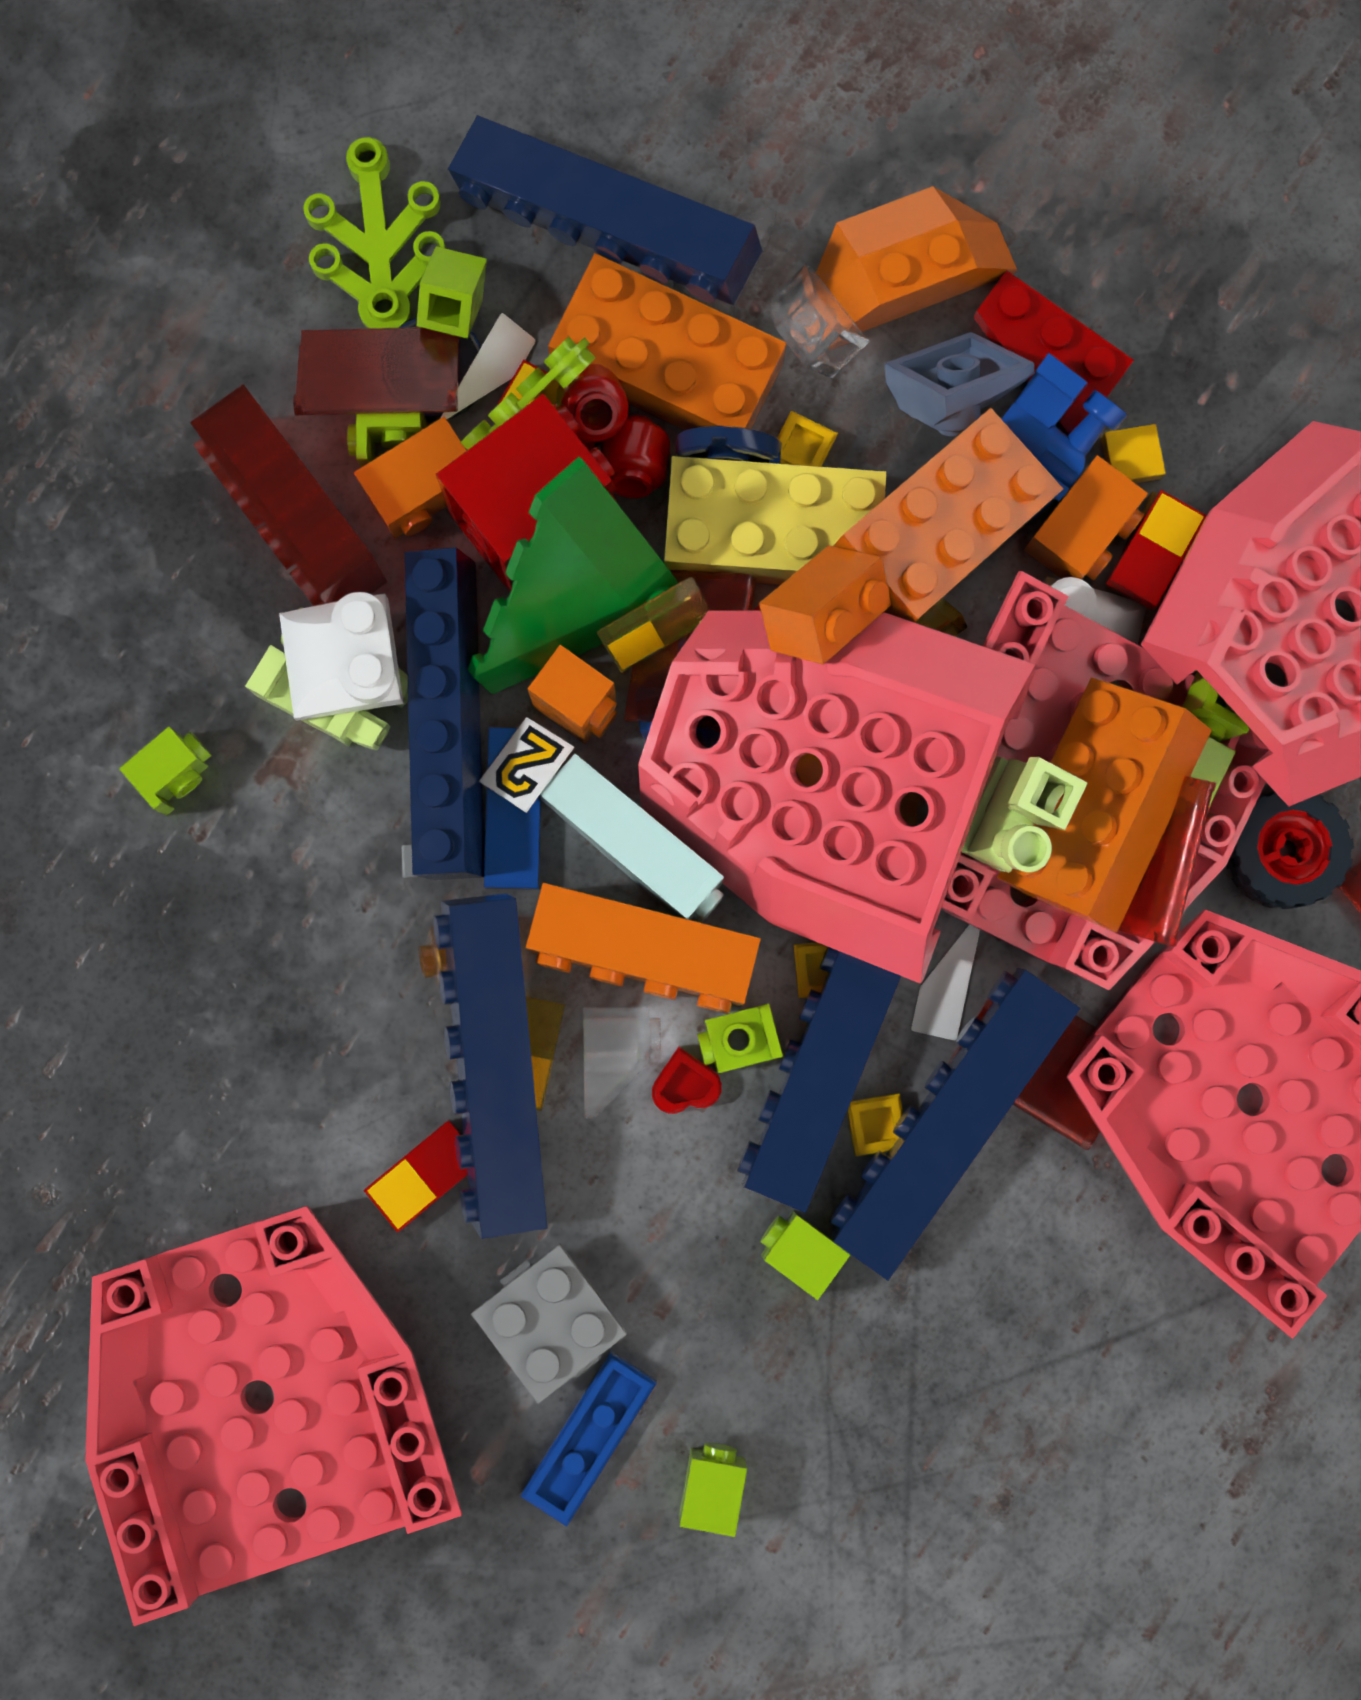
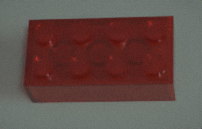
M244 384L190 422L201 437L200 440L193 444L195 449L253 526L257 528L262 523H265L257 531L285 569L288 570L296 564L297 567L289 572V574L313 606L337 602L345 595L354 592L372 594L387 583L373 555Z

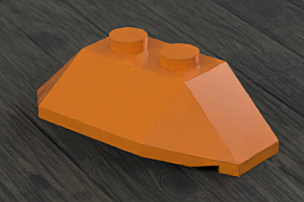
M932 186L837 222L805 300L824 346L997 281L1006 270L1015 274L1017 268L997 222Z

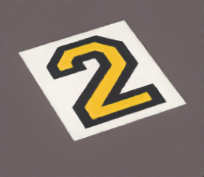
M526 717L479 782L527 813L572 752L574 746Z

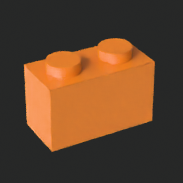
M445 416L353 472L364 493L394 539L403 533L406 536H412L424 530L432 522L433 518L431 516L447 507L435 474L467 450L460 443V439Z
M1097 455L1034 535L1024 551L1061 579L1075 577L1082 580L1086 575L1094 581L1113 557V554L1107 551L1106 548L1114 537L1119 535L1126 540L1145 514L1137 508L1148 493Z
M828 545L759 602L771 651L824 665L891 606V600L882 557Z
M559 645L528 687L534 708L584 744L588 742L593 734L601 738L618 715V712L614 710L617 705L614 682L562 645Z

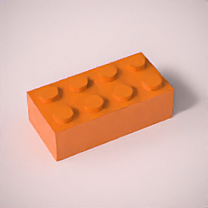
M594 253L548 344L550 355L568 336L576 345L585 337L590 342L587 348L596 357L591 364H600L612 370L621 381L630 405L683 430L710 426L752 429L783 366L787 342Z
M990 408L845 532L833 546L882 557L891 600V606L884 612L915 623L1059 494L1063 487L995 411Z
M1091 677L1051 761L1053 765L1088 782L1066 830L1034 823L1033 826L1043 829L1051 840L1052 851L1047 864L1035 872H1023L1012 869L1009 873L1000 871L997 878L1030 897L1117 933L1212 730L1186 708ZM1064 794L1058 800L1054 812L1059 807Z
M543 883L526 949L532 954H536L535 963L545 968L570 973L572 964L591 968L589 977L593 980L623 987L625 977L645 982L644 993L675 1000L677 991L698 996L696 1004L698 1007L728 1014L730 1013L731 1005L740 1007L745 1003L761 938Z

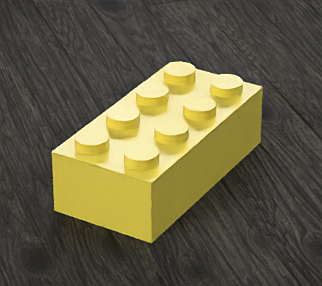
M672 456L664 564L673 576L678 578L781 585L828 545L833 546L845 532L885 499L887 471Z

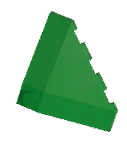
M580 456L535 495L529 510L530 515L535 520H538L534 535L530 538V541L526 538L517 541L505 572L514 581L512 591L506 601L503 597L494 600L483 628L485 634L491 638L490 647L484 656L481 653L473 655L469 664L468 672L492 695L539 674L559 645H562L578 656L642 626L652 617L664 614L673 605L675 597L683 591L664 562Z

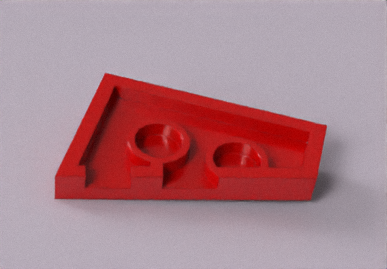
M1007 270L977 309L974 320L991 342L1033 362L1034 374L1047 354L1050 353L1087 382V387L1057 424L1067 436L1089 414L1083 408V403L1095 389L1105 397H1108L1134 361V359ZM1033 375L1030 376V377L1025 381L1027 384H1028V382L1030 381V379L1033 377Z

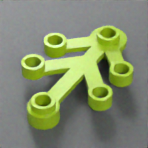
M363 137L355 140L349 146L346 153V161L352 177L360 185L365 233L337 213L333 200L326 194L316 193L309 196L304 202L303 211L308 224L313 229L325 230L369 264L371 283L344 266L337 248L328 243L318 244L311 250L309 263L314 274L319 279L332 281L359 302V316L369 330L377 334L388 335L395 333L410 318L411 305L408 297L420 284L431 256H425L421 253L422 248L427 244H435L446 249L444 240L438 233L433 231L419 234L413 244L415 256L393 280L390 262L425 219L431 218L439 212L441 201L438 190L432 183L420 181L413 184L407 195L409 204L386 231L381 182L389 174L390 160L385 146L379 140ZM373 151L376 154L374 159L369 162L358 160V156L364 152ZM422 194H429L433 197V201L427 206H419L415 203L417 197ZM326 206L329 208V212L323 218H315L312 216V212L316 207ZM323 256L335 258L334 264L329 268L324 269L317 266L319 259ZM387 299L393 302V306L388 312L380 313L375 310L376 304L381 300Z
M568 336L543 361L550 369L547 374L539 367L536 368L516 388L523 396L520 400L511 392L487 415L495 423L494 426L491 427L484 419L460 443L467 450L521 411L553 379L563 389L566 388L596 358L587 348L590 342L584 337L576 345Z

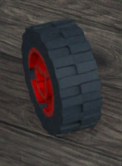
M1275 791L1259 797L1226 865V868L1230 869L1232 873V881L1236 887H1241L1246 892L1244 895L1252 901L1258 900L1262 902V906L1269 908H1298L1315 904L1316 901L1326 899L1332 895V890L1340 887L1345 881V873L1348 869H1351L1353 859H1351V849H1354L1353 838L1350 839L1348 829H1350L1349 824L1338 813L1340 810L1333 803L1329 804L1323 799L1324 796L1320 794L1290 807ZM1286 840L1293 842L1296 847L1294 857L1289 855L1282 856L1279 849L1284 848Z

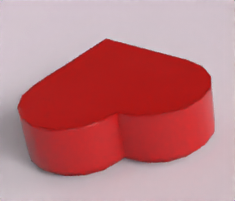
M678 1046L654 1082L652 1099L661 1111L668 1114H677L684 1111L689 1105L696 1108H707L719 1099L722 1092V1082L714 1070Z

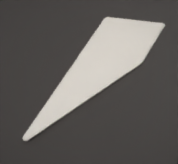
M501 313L441 418L444 416L446 419L450 418L512 379L523 359L527 358L535 344V339L509 317Z
M969 925L920 986L911 1027L912 1031L949 1040H957L980 929Z

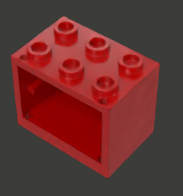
M544 394L435 474L453 521L510 593L514 581L505 572L518 540L526 538L530 541L538 521L529 513L533 499L542 488L577 457L580 456L615 500L613 491L616 490V487L610 478L615 472L607 458L597 447L588 451L576 435L581 429L570 411L563 404L554 407Z

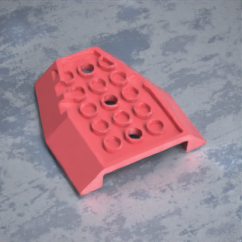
M1312 421L1208 512L1141 643V646L1177 685L1197 670L1268 747L1269 751L1252 767L1288 807L1361 777V431ZM1336 599L1343 600L1351 606L1354 612V622L1343 619L1337 613L1335 608ZM1266 663L1275 664L1283 671L1285 676L1284 687L1273 684L1267 678L1265 673Z
M1018 571L983 646L1036 664L1037 667L1018 719H1009L996 757H1002L1008 761L1009 759H1015L1027 763L1029 757H1040L1051 763L1091 677L1108 683L1117 681L1123 688L1183 707L1194 675L1190 674L1177 685L1143 647L1065 606L1069 596L1023 571ZM1250 728L1246 734L1219 742L1236 751L1208 811L1186 809L1184 815L1172 814L1117 933L1033 897H1030L1025 903L1017 905L1010 895L1011 886L997 878L1000 871L961 852L941 910L1042 961L1110 990L1227 865L1266 783L1252 766L1269 749Z
M708 611L671 663L638 764L641 808L723 875L722 883L770 924L921 984L941 933L940 930L934 927L1009 719H1018L1037 665L885 612L822 665L771 651L761 611ZM706 716L713 717L718 722L721 730L718 742L711 748L703 746L698 741L696 735L698 723ZM807 753L818 757L823 766L822 777L813 786L802 783L796 772L799 759ZM910 792L922 795L927 801L929 808L927 818L918 826L907 823L900 813L901 801Z
M1205 909L1153 956L1089 1034L1067 1075V1079L1160 1229L1287 1336L1293 1339L1327 1297L1317 1287L1318 1283L1361 1231V970ZM1164 1013L1173 1016L1179 1024V1035L1169 1045L1160 1043L1153 1034L1154 1021ZM1249 1083L1257 1086L1263 1096L1261 1108L1252 1115H1247L1241 1111L1237 1103L1239 1090ZM1332 1154L1341 1156L1347 1167L1345 1178L1336 1185H1330L1322 1175V1164Z
M309 1206L259 1220L92 1277L85 1461L133 1626L187 1609L200 1595L402 1527H405L407 1534L462 1516L461 1507L412 1349ZM231 1274L239 1280L242 1293L240 1299L235 1304H224L216 1298L213 1288L215 1280L219 1275ZM256 1380L264 1381L272 1388L274 1401L269 1409L256 1410L247 1403L245 1391L250 1382ZM287 1488L300 1491L306 1499L305 1513L299 1517L284 1515L279 1510L277 1504L279 1492Z

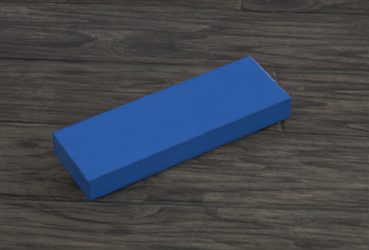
M489 727L488 768L518 728ZM487 787L485 889L539 890L540 795L526 813Z
M610 1351L526 1484L521 1497L567 1527L654 1389L657 1380L613 1351Z

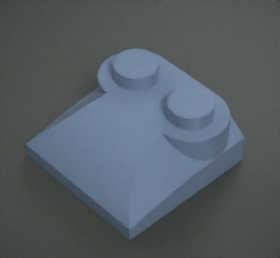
M973 332L884 363L886 384L897 401L898 408L909 414V416L938 430L939 433L945 436H958L981 416V408L1007 395L1034 374L1033 362Z

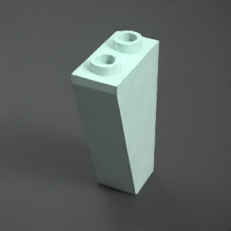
M574 754L540 794L541 800L673 916L688 920L694 917L702 923L722 901L724 894L718 889L722 884L724 876L578 755Z

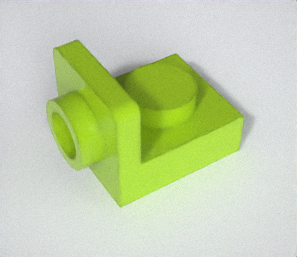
M356 406V424H349L347 429L349 455L356 456L360 467H363L375 459V443H381L383 447L392 449L426 428L427 420L421 406Z

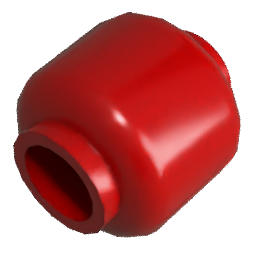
M590 363L566 388L563 389L560 384L557 388V406L563 404L573 415L581 429L576 434L579 439L586 442H601L612 438L622 429L628 417L629 402L621 381L612 370L600 364Z
M632 415L627 417L622 429L612 438L602 441L601 452L615 472L610 477L616 487L614 492L630 499H639L651 494V492L664 484L668 473L671 447L668 434L645 416Z

